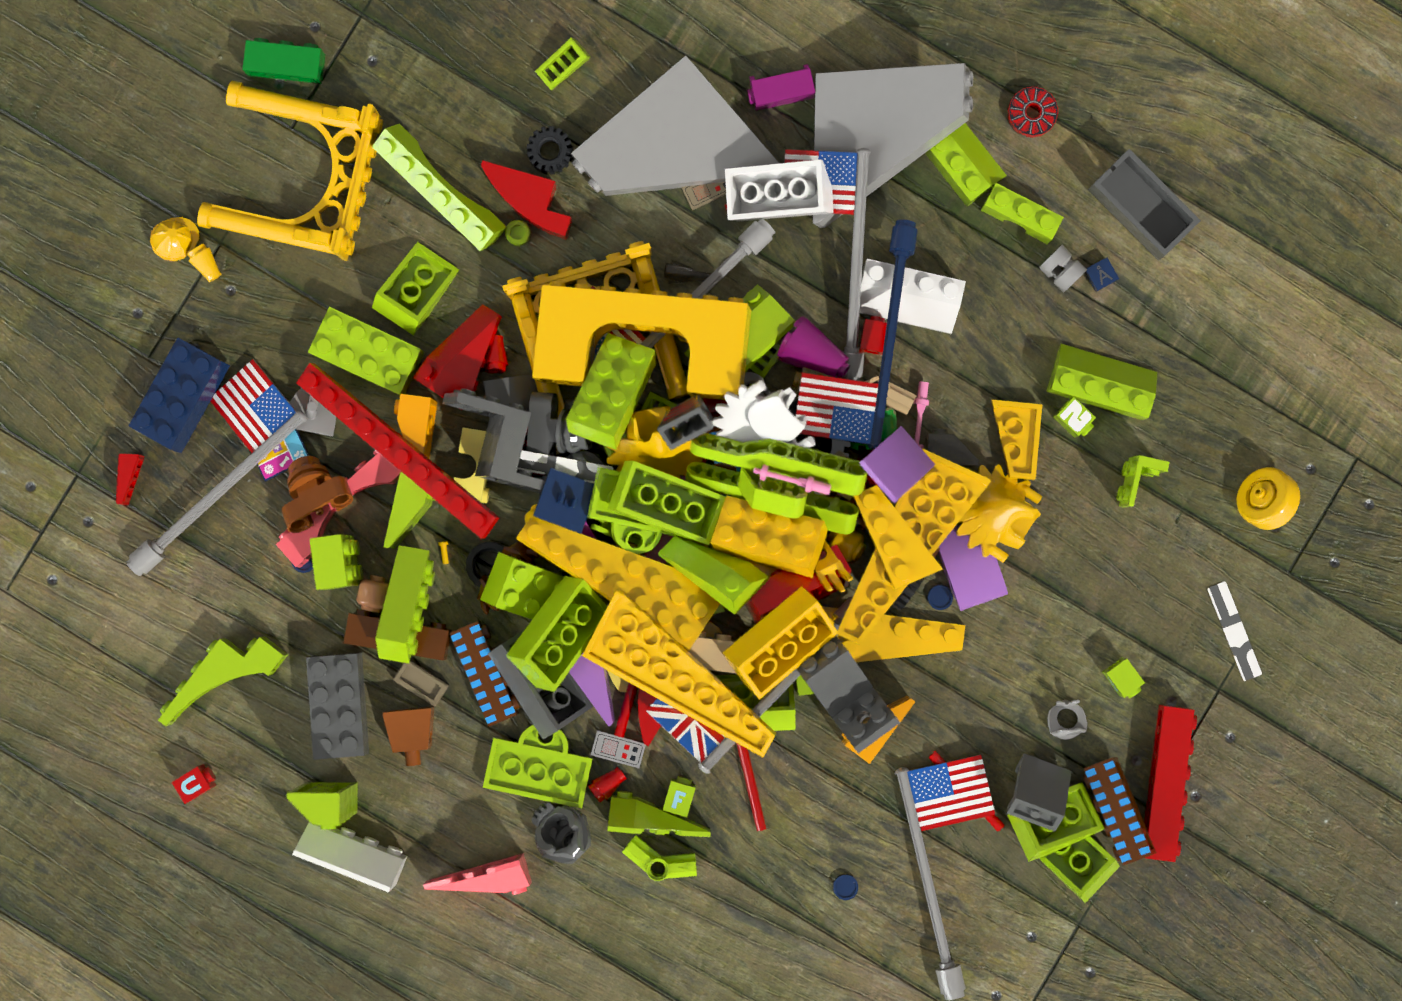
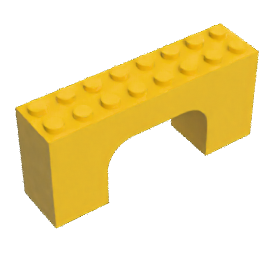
M551 281L550 285H542L532 377L541 383L582 387L594 362L596 345L606 333L618 329L679 335L685 338L689 344L690 360L686 392L691 397L699 395L701 398L725 400L727 392L739 396V387L744 385L751 309L748 303H744L742 298L730 297L728 301H720L717 296L703 295V299L692 298V294L677 293V297L667 296V292L652 291L651 294H643L639 289L626 288V292L616 291L615 287L601 286L600 290H595L586 284H575V288L565 286V283Z

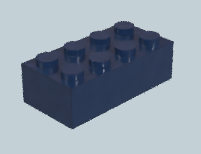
M177 337L132 418L129 427L170 450L182 453L230 365Z

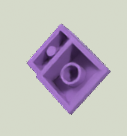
M902 426L859 463L893 503L903 496L935 465Z
M957 525L938 547L940 548L938 554L959 610L962 611L1008 594L997 559L992 555L986 558L983 557L981 544L969 549L967 544L970 535H956V531L960 527V525Z

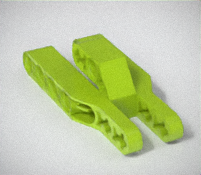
M703 433L691 440L690 451L694 455L741 467V470L737 472L702 462H692L687 466L685 477L687 482L708 490L746 500L753 509L788 518H799L804 515L823 520L828 531L846 535L855 530L859 510L854 504L839 500L840 498L838 497L830 498L815 494V491H811V493L806 492V488L796 483L766 476L765 481L760 480V474L753 473L754 468L762 469L764 464L768 465V471L797 479H808L811 476L816 481L831 484L832 491L856 496L862 494L867 477V472L859 464L860 461L774 439L740 442Z

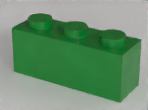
M254 38V41L246 40L242 70L252 77L322 84L325 53L316 44L304 43V46H295L290 41L281 40L279 44L269 43V40L264 38Z

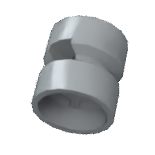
M1062 244L1039 269L1047 277H1054V284L1064 293L1087 269L1078 260H1072V254Z

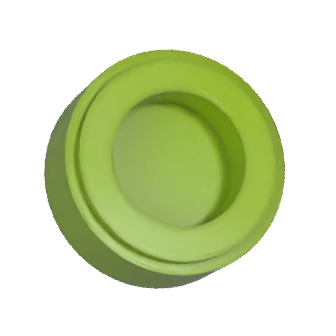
M514 220L507 225L505 236L510 244L523 246L529 241L531 231L524 221Z

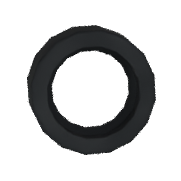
M483 542L476 545L469 552L466 559V572L469 579L476 586L480 587L481 576L476 570L478 556L485 551L502 553V549L506 546L497 542Z

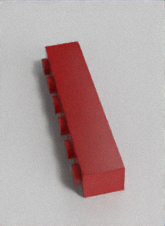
M1160 704L1158 706L1144 824L1156 854L1145 857L1147 859L1176 862V856H1179L1181 853V841H1178L1179 831H1182L1184 828V816H1181L1182 807L1186 805L1188 798L1185 783L1186 780H1189L1191 774V767L1188 765L1189 755H1192L1194 750V741L1191 740L1192 730H1195L1197 726V715H1194L1195 710Z

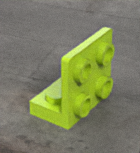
M1141 455L1130 457L1128 461H1125L1122 469V476H1125L1123 486H1119L1117 492V500L1120 501L1119 507L1134 506L1140 475L1147 477L1159 476V473L1168 472L1170 462Z

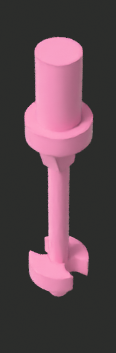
M921 381L918 384L917 399L914 400L918 413L914 441L918 445L922 415L925 407L929 406V400H927L929 383Z
M764 464L762 469L754 468L753 473L760 474V480L765 481L766 476L796 483L806 488L805 491L810 493L812 490L829 495L831 490V484L816 481L814 477L809 476L808 479H797L768 471V465Z

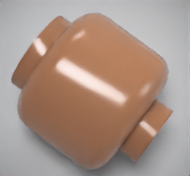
M370 575V579L360 581L356 601L359 605H362V610L381 613L389 586L388 583H385V577Z

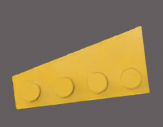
M877 485L864 490L860 495L853 496L894 590L942 570L939 563Z

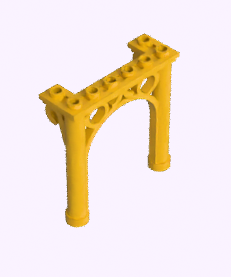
M231 81L226 94L227 105L305 122L318 129L326 139L331 151V179L320 202L312 210L300 217L276 219L203 202L198 212V226L208 229L215 227L335 254L340 259L347 261L348 256H352L354 252L355 241L352 239L354 231H358L361 217L358 216L359 209L364 206L366 201L364 188L365 183H369L372 175V168L369 167L371 158H375L377 153L372 146L375 143L377 134H381L383 128V119H381L380 114L371 104H368L367 107L363 106L361 112L350 107L332 106L244 86L241 82ZM322 124L343 128V130L339 131L332 138ZM357 132L362 133L361 138H360V136L357 134ZM346 136L354 137L356 142L353 153L348 156L341 155L337 148L338 143ZM340 160L344 163L355 161L352 178L346 176L345 166L340 165ZM349 189L345 208L338 201L332 200L333 196L338 198L342 191ZM330 206L337 207L339 210L337 223L331 227L325 226L321 213ZM315 218L316 223L320 227L321 231L302 227L300 225H303Z
M644 241L635 242L629 245L630 249H626V254L624 255L616 252L607 255V260L597 262L596 259L583 262L580 268L565 267L559 269L556 275L548 276V273L535 276L532 282H528L527 279L522 280V277L512 278L507 281V285L502 286L504 292L512 301L532 373L538 328L536 313L539 314L542 285H550L551 281L565 283V286L573 283L590 285L586 281L587 279L606 274L604 286H609V281L613 276L626 274L631 279L628 288L635 289L637 284L643 294L660 291L650 257L652 256L650 243L644 244ZM632 266L634 272L627 268ZM532 295H536L534 301H532ZM666 334L654 345L667 388L668 399L673 400L689 394L686 392L687 380L673 334ZM534 379L538 392L556 393L558 395L559 417L561 410L564 409V401L559 384L541 383Z

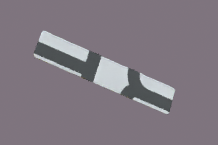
M522 450L517 470L522 469L548 475L550 468H553L589 483H594L597 467L613 470V467Z
M1222 582L1207 589L1243 681L1261 675V669L1227 583Z

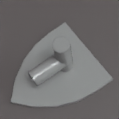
M299 389L289 403L295 410L302 411L306 415L307 421L303 422L296 429L333 437L336 416L304 389Z

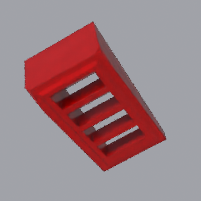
M118 455L117 504L129 505L144 461V455Z

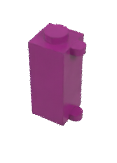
M808 64L803 65V70L755 80L754 76H749L751 89L747 90L749 103L755 105L756 111L809 100L815 97V88Z

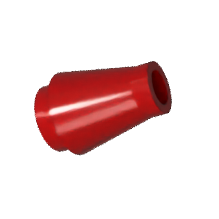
M495 335L492 345L487 348L484 359H486L485 367L488 373L498 374L506 372L508 361L503 336Z
M616 767L614 770L592 780V784L588 788L601 803L604 799L607 801L627 778Z

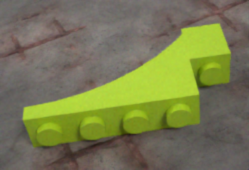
M265 636L252 639L245 649L248 651L247 654L226 638L219 639L218 641L215 639L207 648L206 652L208 655L203 661L199 660L191 669L193 674L189 680L182 681L175 691L177 695L173 701H167L161 708L160 713L162 715L158 721L165 726L172 725L197 699L228 681L256 673H265L268 676L273 675L289 654Z

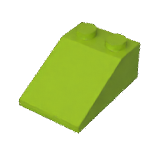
M417 242L378 290L372 308L414 336L459 272V269Z
M402 472L399 475L383 546L386 548L396 549L431 507L432 501H436Z
M1083 783L1069 787L1065 816L1056 831L1010 814L1007 815L1029 862L1052 854L1105 829Z
M1090 836L1052 854L1038 858L1084 903L1120 867L1116 859Z

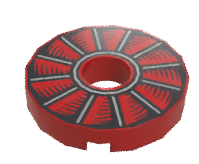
M1034 86L1024 88L1017 92L1009 103L1007 111L1009 123L1014 131L1030 138L1040 137L1049 132L1057 121V102L1052 94L1043 88ZM1029 106L1036 107L1039 110V117L1035 119L1028 117L1026 108Z

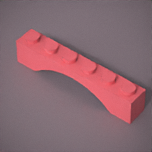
M375 450L373 452L375 456L367 462L365 460L354 469L356 473L349 479L345 478L347 479L352 496L367 488L384 484H395L399 480L401 471ZM330 503L323 506L324 513L322 515H316L315 511L311 513L314 523L312 527L300 533H291L287 529L279 536L280 541L276 546L295 567L301 568L312 558L309 538L323 537L327 524L337 511Z

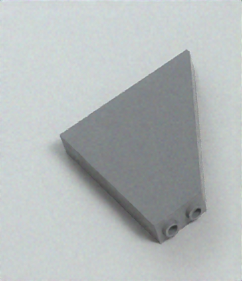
M687 56L683 57L571 153L574 159L571 163L580 174L585 172L590 178L588 181L589 185L596 193L601 191L605 196L726 182L725 169L780 164Z
M964 63L816 73L814 151L856 153L859 148L869 149L871 153H869L868 196L969 120V112L973 111V99L969 96L970 87L973 86L974 81L973 72ZM843 214L813 215V224L820 228H825Z

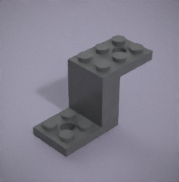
M461 389V391L454 390L453 393L445 394L442 404L490 417L475 476L541 494L547 476L532 477L533 473L530 471L517 470L531 413L523 411L524 406L519 404H499L500 399L495 397H475L476 392L467 389Z
M834 636L796 668L857 753H860L900 723L837 636ZM870 717L866 723H861L865 718Z

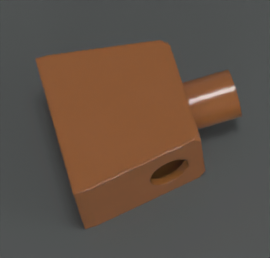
M434 706L383 712V719L392 752H405L406 766L421 765L420 750L429 749L432 745Z

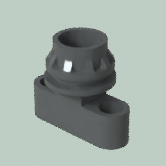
M532 392L529 401L531 416L527 434L528 452L555 456L557 445L560 453H576L581 449L589 450L593 445V441L568 432L566 418L570 410L562 409L558 417L559 402L556 393Z

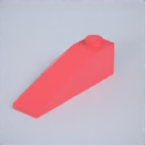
M524 853L427 880L423 886L426 890L492 893L512 891V895L527 891L526 887L530 886L532 881Z

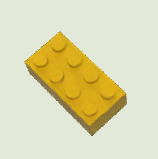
M726 495L710 543L715 550L731 556L813 578L828 529L823 520L804 515L799 518L784 517L753 509L746 500Z
M800 587L722 652V654L744 685L758 699H761L836 636L838 631L819 602L803 587Z

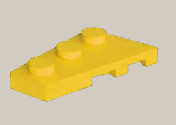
M991 400L1009 478L1035 480L1042 404Z

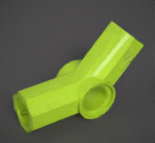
M637 835L631 839L622 851L624 855L644 870L650 879L654 881L697 876L695 853L662 856ZM654 862H661L665 866V871L661 874H656L652 871L651 865Z

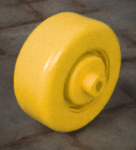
M1274 467L1258 469L1248 475L1242 482L1237 493V508L1243 519L1259 529L1272 530L1286 524L1298 509L1300 503L1298 484L1291 476Z

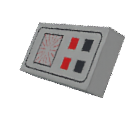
M597 730L591 755L640 768L646 745L640 741L618 737L614 734Z

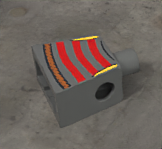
M695 395L669 409L657 430L670 450L713 429V419L701 397Z

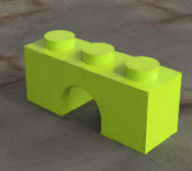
M995 183L981 211L1002 222L1008 220L1020 225L1026 230V234L1045 244H1048L1053 239L1064 218L998 183Z

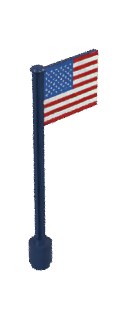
M897 220L895 226L892 227L889 251L894 254L896 260L878 384L802 373L796 418L806 415L807 421L805 428L799 435L866 444L871 450H874L881 444L906 259L915 254L918 232L915 222Z

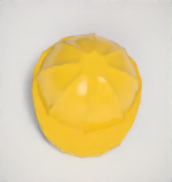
M183 217L170 218L160 222L153 228L150 244L154 253L160 258L170 262L178 261L188 256L187 253L196 247L199 241V230L190 219Z

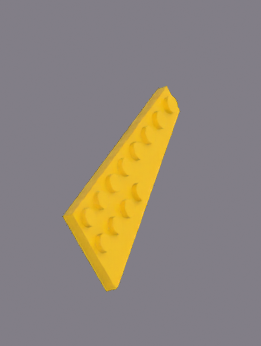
M922 448L935 465L898 499L895 509L932 555L986 489L991 479ZM876 548L837 630L838 636L858 645L861 644L907 587L906 585L894 590Z
M533 516L530 517L517 536L518 541L573 577L584 579L594 591L608 600H612L618 589L623 591L688 652L720 605L718 601L674 567Z
M618 589L615 592L582 656L759 756L764 757L776 732L623 591Z
M821 606L832 624H834L835 617L833 614L838 608ZM884 614L860 645L841 636L837 637L849 651L855 662L961 651L963 648L965 625Z

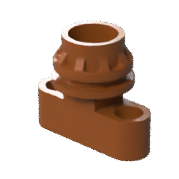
M304 456L294 460L289 465L287 485L289 494L294 500L285 504L281 510L289 532L300 533L312 527L314 523L311 513L315 511L316 515H322L324 513L323 506L328 503L333 508H336L337 511L352 503L353 496L347 479L343 476L332 478L327 468L321 465L318 458Z

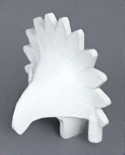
M760 380L749 388L741 385L739 387V396L727 392L725 394L727 404H717L715 410L721 416L713 418V425L722 429L715 434L717 436L740 442L774 439L805 448H811L815 445V440L811 436L799 443L795 439L805 428L807 417L802 415L796 418L789 411V406L796 396L790 387L784 391L781 389L764 397L757 395L766 389L763 381Z

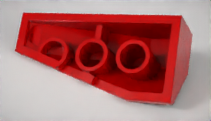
M482 304L427 356L413 378L442 398L447 393H453L454 390L461 391V389H467L475 392L479 383L476 380L480 368L485 366L486 359L484 357L487 348L493 343L502 316Z

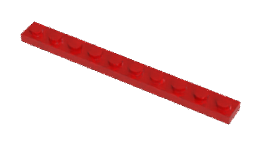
M315 363L308 364L296 384L481 539L487 537L500 517Z

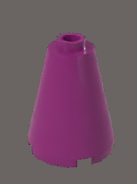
M800 317L793 324L796 329L792 333L788 332L782 341L777 354L779 358L777 359L783 363L819 375L835 378L840 376L843 378L850 368V364H848L849 358L808 318Z

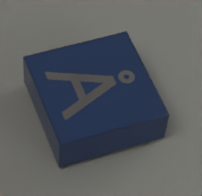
M1107 257L1086 268L1085 274L1096 292L1119 280Z

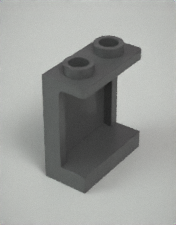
M1024 753L1015 769L1018 775L1014 796L1008 805L1007 814L1056 831L1065 816L1072 771Z

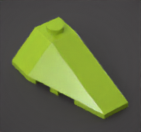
M674 536L658 552L661 558L734 615L769 580L765 573L748 561L678 536Z
M617 791V795H612L607 831L642 834L644 829H649V832L656 835L670 834V831H675V835L710 837L711 835L710 828L683 816L663 811V808L632 796V792Z

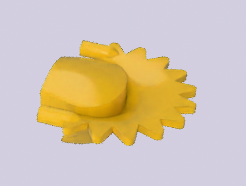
M669 406L633 412L626 429L627 438H621L616 450L607 447L615 452L606 461L611 465H619L616 469L621 472L625 461H636L680 479V474L686 476L689 463L701 462L702 457L691 453V440L670 450L657 430L666 412L670 409Z
M999 464L994 467L992 473L984 465H980L978 474L991 479V481L959 521L962 524L957 529L956 535H970L967 544L969 549L981 544L983 557L986 558L992 555L1004 563L1009 554L998 548L996 544L1000 542L1006 546L1019 549L1025 543V535L1034 521L1041 515L1038 509L1025 501V497L1038 504L1043 496L1030 488L1031 482L1029 480L1018 483L1017 479L1009 478V475L1005 476Z

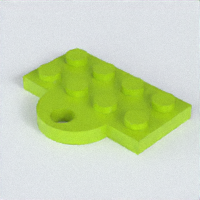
M597 467L587 518L610 522L612 538L619 548L635 554H642L652 550L660 541L662 534L676 536L608 510L621 472ZM633 533L640 537V544L636 548H632L628 543L629 536Z
M531 725L522 733L518 742L493 738L483 788L582 809L593 758L568 753V739L561 729L553 733V739L550 742L544 743L539 739V732L535 726Z

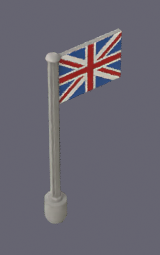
M849 597L833 614L835 617L833 625L836 630H838L853 597ZM797 669L771 689L752 711L761 717L800 676ZM658 698L646 710L654 720L699 761L698 766L703 773H711L709 770L736 743Z

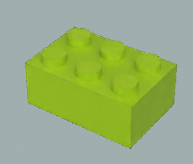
M339 534L309 538L316 590L359 586L360 580H363L362 566L357 564L356 555H360V546L358 540H354V536Z
M498 552L480 600L499 609L532 620L564 576Z

